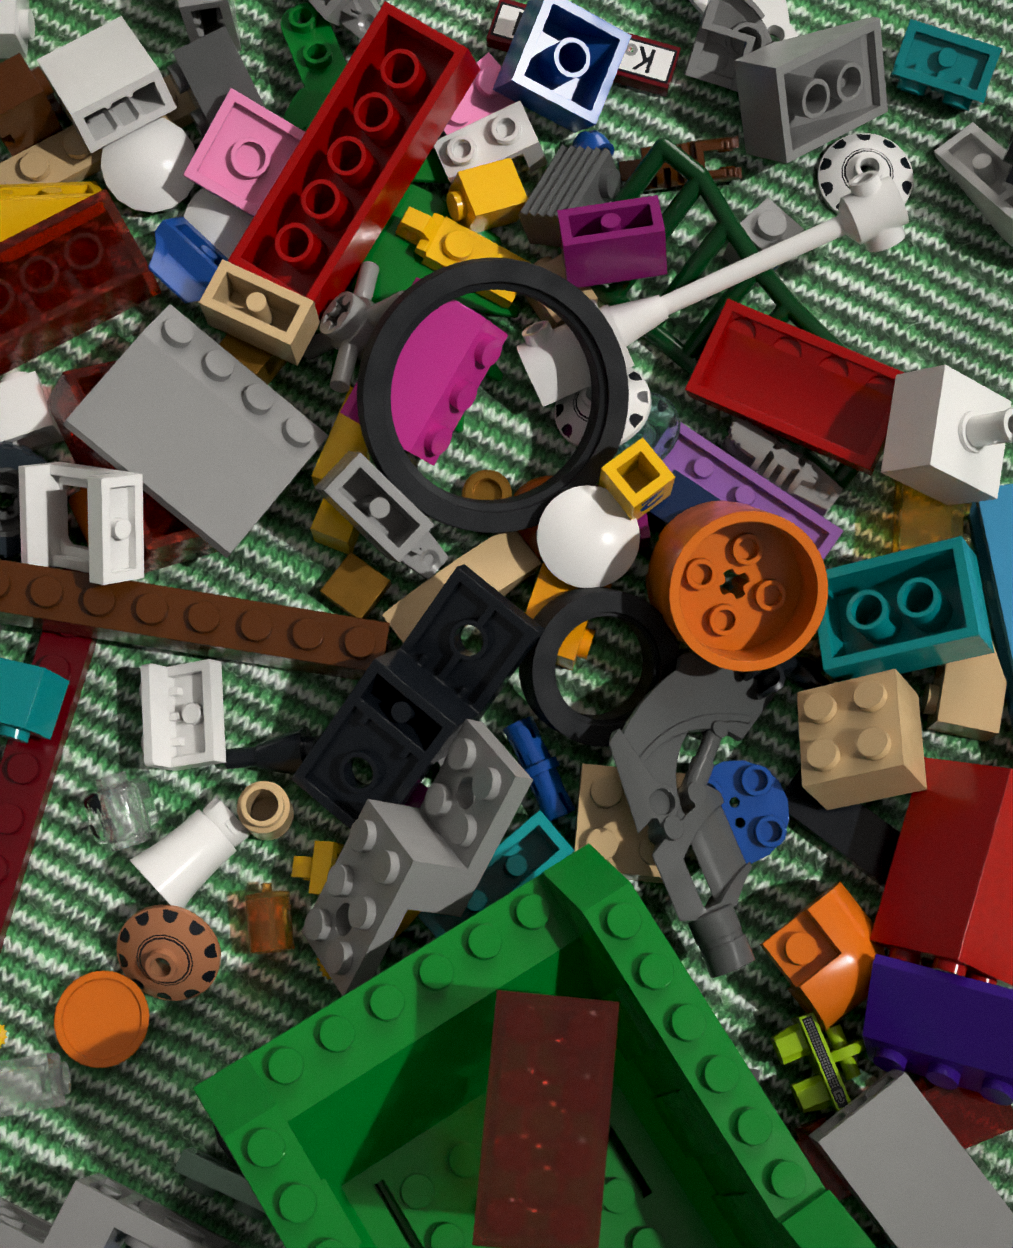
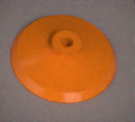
M95 971L73 981L62 993L54 1014L55 1034L61 1048L74 1061L92 1068L112 1067L130 1058L143 1043L149 1026V1008L143 992L131 979L113 971Z

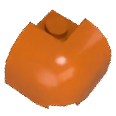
M841 881L833 884L795 914L792 920L760 944L791 984L787 990L805 1013L814 1012L822 1032H826L868 998L872 964L875 955L885 956L884 947L870 941L874 923Z

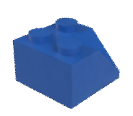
M530 0L527 2L492 90L514 102L520 100L524 107L573 133L597 124L632 35L569 0Z

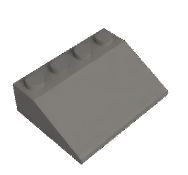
M171 304L143 330L63 424V426L116 469L143 474V491L226 558L239 545L329 436Z

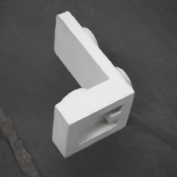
M520 100L438 139L434 145L451 184L459 171L510 157L517 160L524 156L530 172L548 164Z

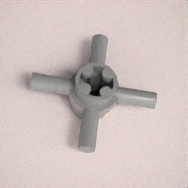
M365 261L361 263L353 293L349 291L343 292L328 305L320 321L321 333L312 337L303 355L306 359L312 360L333 348L338 350L330 381V388L336 392L345 393L349 391L357 358L362 360L366 344L373 329L384 312L404 292L399 291L376 304L372 302L380 270L379 266L374 262Z

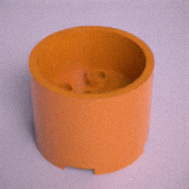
M720 500L698 504L683 511L672 519L658 537L660 538L652 552L648 574H646V588L650 604L662 614L675 637L704 660L732 671L752 672L765 670L784 663L795 656L809 643L816 633L827 606V572L816 545L794 523L747 504ZM727 570L737 575L731 580L734 588L730 591L720 586L726 581L723 573Z

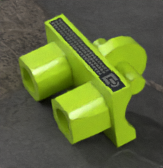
M806 1012L791 1018L793 1024L776 1033L770 1038V1041L781 1065L807 1056L814 1073L813 1076L790 1085L798 1109L803 1113L822 1110L827 1107L834 1111L841 1110L851 1100L835 1063L839 1061L846 1080L860 1076L861 1072L854 1055L866 1050L863 1038L848 1042L841 1025L837 1024L826 1031L833 1049L829 1050L814 1012Z

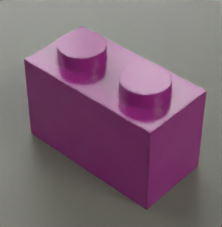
M658 195L557 210L566 280L577 288L667 275L665 227Z

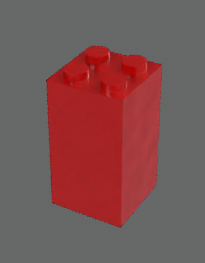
M924 757L927 790L911 794L870 941L890 949L888 957L994 985L1000 984L1013 988V769Z

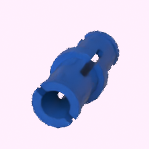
M529 716L505 727L503 731L516 754L519 764L533 779L530 789L538 802L540 811L551 822L576 810L556 769L560 764L556 756H550L534 717Z

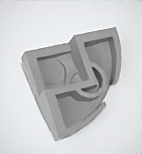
M708 0L684 75L738 92L734 60L776 42L772 41L769 31L762 20L765 15L752 0Z

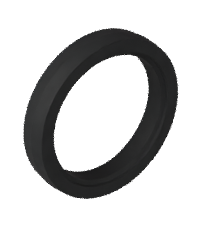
M478 258L457 262L434 271L405 290L384 312L373 329L362 356L357 380L359 422L365 444L376 468L425 516L458 529L482 533L514 532L537 526L547 505L560 493L573 487L595 486L600 479L601 467L614 458L619 448L628 414L629 389L625 360L613 329L602 312L579 288L561 276L532 263L509 258ZM485 290H506L528 296L542 303L556 313L571 329L585 354L589 367L592 389L591 409L585 432L571 458L554 476L540 486L517 496L505 499L477 500L458 496L437 487L424 477L410 461L394 427L391 411V385L397 360L405 343L428 315L443 304L469 293Z

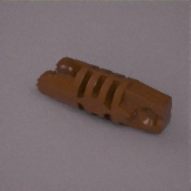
M738 136L690 141L676 145L705 168L704 153L731 152L739 148ZM652 146L640 148L641 159L621 161L616 164L617 170L621 175V183L628 180ZM665 162L645 191L683 186L687 179ZM726 166L720 167L718 170L708 171L715 183L742 180L741 167Z

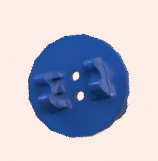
M745 760L724 761L714 765L707 785L721 793L725 802L722 804V808L745 862L752 864L770 855L785 840L789 822L788 798L779 780L764 766ZM733 797L738 800L736 807L730 806L729 803ZM737 818H742L744 821L743 826L740 828L735 825Z

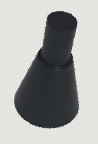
M304 726L258 743L254 747L226 749L225 766L227 769L258 767L262 770L294 775L319 738L318 736H312L309 728Z

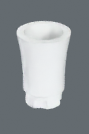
M216 797L202 811L197 809L168 835L129 861L169 905L184 908L196 891L237 851L235 847L242 843L250 833L229 808Z

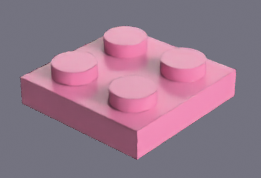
M231 88L183 176L254 218L305 134V131Z

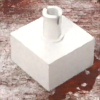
M947 365L897 374L881 473L946 505L998 499L1005 443H1013V408H1011V401Z

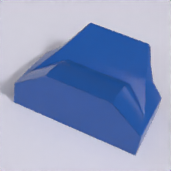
M182 216L163 220L155 230L156 246L148 269L184 303L200 301L221 260L228 261V258Z

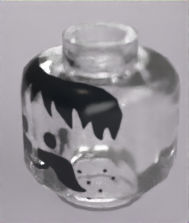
M125 770L95 779L97 790L88 793L83 799V807L94 840L99 844H109L111 851L125 849L150 840L151 835L149 831L158 825L159 816L147 781L141 778L128 779Z

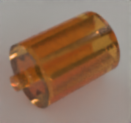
M262 883L261 893L245 896L250 955L295 950L290 892L272 891V883Z

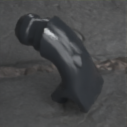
M795 655L775 667L760 671L743 672L741 674L745 682L753 677L757 680L760 688L756 696L759 700L781 689L786 678L792 684L796 683L799 688L802 687L803 690L829 685L827 678L821 674L820 663L805 656Z

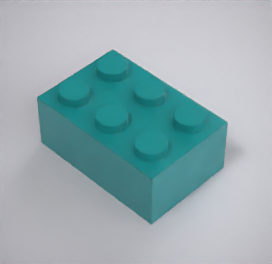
M962 536L826 569L828 600L823 619L818 628L823 670L835 681H846L895 668L901 674L994 653L977 556Z

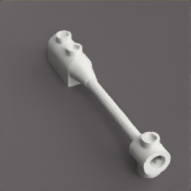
M877 171L861 173L849 181L848 185L851 193L840 198L838 215L661 297L655 295L613 306H608L607 304L598 308L610 324L620 344L626 369L635 366L627 346L669 318L668 315L844 235L860 245L864 243L866 250L869 252L883 251L899 244L905 238L902 226L909 223V218L902 196L890 176L880 179ZM543 320L523 330L522 336L525 342L516 347L543 407L591 386L590 372L585 354L577 338L566 323L552 329L549 321Z

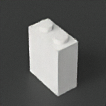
M122 16L37 59L56 98L90 153L177 109L158 67Z

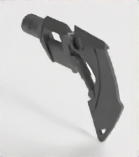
M687 652L678 656L676 669L652 688L637 705L622 731L619 728L611 733L609 746L637 832L639 833L648 825V838L655 845L652 857L679 921L688 923L694 940L701 950L700 954L710 978H715L748 965L756 959L746 935L742 932V926L734 909L738 904L744 882L752 869V865L750 862H745L722 808V804L725 802L721 793L707 784L714 768L713 761L722 738L728 735L737 741L743 739L777 692L759 700L756 694L759 693L760 687L754 677L745 682L741 676L743 672L718 667L704 660L696 653ZM701 732L703 738L696 756L692 757L682 785L677 789L676 770L681 745L687 733ZM690 844L712 893L705 908L684 861Z

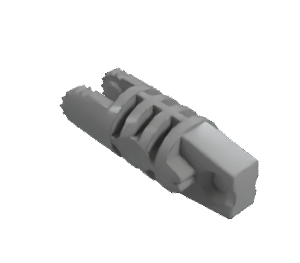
M742 418L732 422L728 430L729 435L723 441L722 450L822 517L829 512L843 490L841 486L814 462L806 460L802 454L794 452L789 445L782 444L779 441L780 439L771 436L757 425L754 426L752 422Z

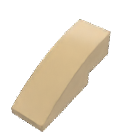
M518 531L497 533L433 575L384 612L382 616L390 623L391 628L404 643L457 566L465 564L505 596L542 566V562Z

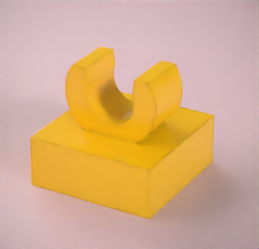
M315 841L313 857L294 856L291 877L310 881L308 893L319 896L327 881L329 870L335 865L344 845L331 841Z

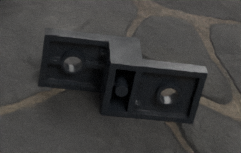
M465 564L457 566L399 649L376 657L291 779L349 829L358 819L367 799L405 805L435 762L447 756L449 747L456 739L465 719L479 721L545 629ZM466 625L476 627L482 634L483 646L478 653L468 651L462 643L461 633ZM356 757L363 758L370 764L373 771V778L370 784H364L354 776L352 765Z

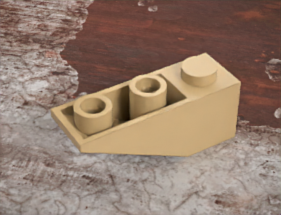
M994 644V653L936 666L934 683L926 685L921 705V712L928 714L927 730L985 742L999 734L1007 682Z

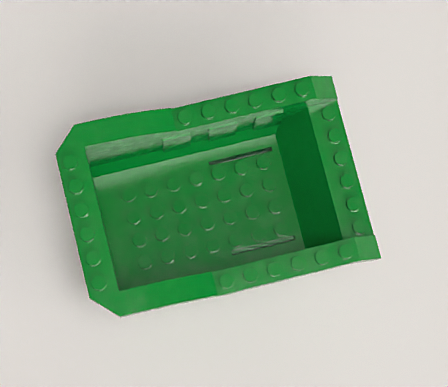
M589 843L252 1053L243 1056L193 1087L195 1094L228 1147L285 1248H876L830 1189L826 1190L631 882Z

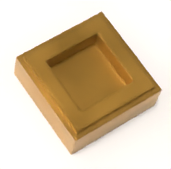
M350 552L320 592L322 596L351 617L366 619L392 584L391 580Z

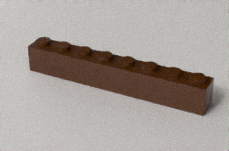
M0 559V623L358 681L376 657L384 655L390 625L388 622L136 581L101 585L89 582V574Z

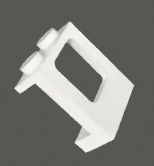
M66 462L18 466L21 563L44 567L56 566L89 573V582L101 585L144 578L143 474ZM69 486L87 488L89 547L73 544L68 536L67 490Z

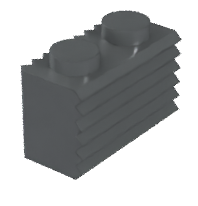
M563 144L561 145L518 214L530 244L561 247L557 210L612 202V199L620 191L621 175L616 169L613 157L608 149L600 150L595 147L593 150L588 146L584 149L580 145L576 149L572 145L569 148Z

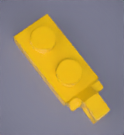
M410 206L405 211L395 233L417 245L414 252L423 258L422 264L435 271L457 262L478 258H509L529 262L447 216L444 218L443 215L434 213L431 217ZM506 290L475 292L505 309L510 307L517 294L516 292Z

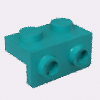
M910 19L890 77L899 80L896 87L899 90L924 96L926 89L943 94V104L969 111L972 104L981 106L984 103L987 95L986 91L1002 48Z

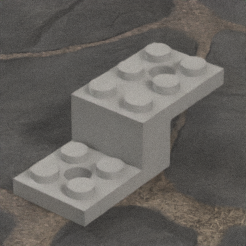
M465 719L456 739L449 747L448 754L433 784L428 788L420 808L367 799L358 819L353 823L349 837L335 865L329 870L327 881L313 909L307 914L305 925L301 931L342 996L373 978L407 910L462 916L526 795L533 779L483 722Z
M102 1173L75 1180L53 1224L0 1197V1248H121L124 1242L132 1248H241L240 1245Z

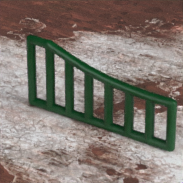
M666 137L656 140L612 202L639 198L666 162L687 179L662 213L666 241L700 196L716 220V224L661 296L698 280L727 241L730 242L741 260L759 252L734 215L708 170ZM772 268L727 288L685 344L681 343L662 327L666 320L643 335L644 338L691 376L727 299L741 304L758 282L776 304V307L769 316L785 323L791 321L797 328L847 348L792 294ZM638 279L590 287L602 303L613 306L631 301L626 297V294ZM764 430L771 436L780 439L779 441L782 444L789 445L794 452L802 454L806 460L814 462L843 490L859 472L842 463L834 469L812 450Z

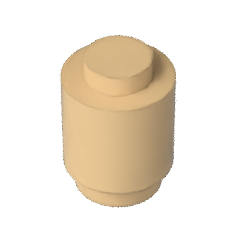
M258 781L247 786L238 798L237 814L239 820L255 838L274 840L283 836L291 827L294 817L293 806L286 792L279 785L270 781Z

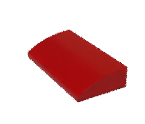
M727 299L685 391L690 398L736 418L752 422L753 425H757L759 428L872 476L885 448L895 378L897 374L905 372Z

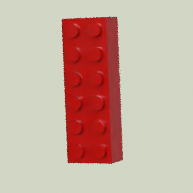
M385 1L235 247L228 262L313 300L319 320H321L328 305L335 297L345 292L361 263L371 250L481 70L469 49Z

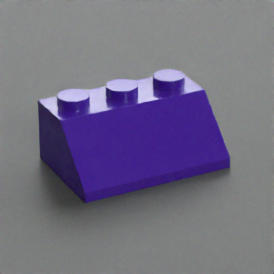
M876 954L872 964L862 1034L869 1061H872L877 1067L887 1072L893 1068L903 1072L907 1071L924 1076L932 1084L944 1089L953 1090L957 1089V1087H962L979 1092L985 1099L993 1103L1005 1106L1011 1105L1013 1103V989Z

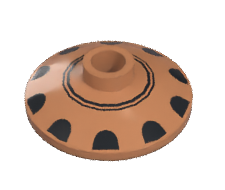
M161 904L143 908L134 913L125 922L117 939V957L124 974L135 982L141 991L155 998L168 1001H182L196 997L210 987L220 969L221 949L215 933L202 918L182 907ZM158 958L166 960L170 965L162 963Z

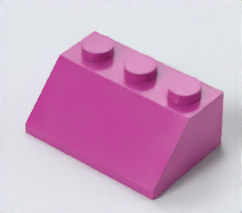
M416 277L413 284L418 282L420 278ZM455 299L433 311L410 335L397 360L391 385L392 418L403 449L433 466L440 454L448 448L453 431L465 410L475 401L477 389L490 366L499 359L502 345L508 337V334L488 319ZM356 383L340 413L360 424Z

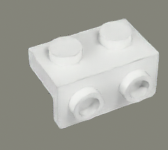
M206 659L169 667L153 663L141 665L139 696L142 702L143 734L141 737V747L144 753V764L147 767L179 771L226 763L221 662Z

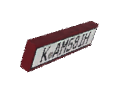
M499 0L486 38L487 47L508 52L527 4L512 0ZM630 34L632 35L613 82L667 97L680 57L681 48Z

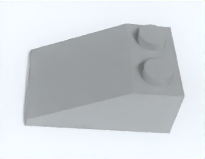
M870 17L770 43L734 60L746 154L789 163L888 112L881 23L878 17Z

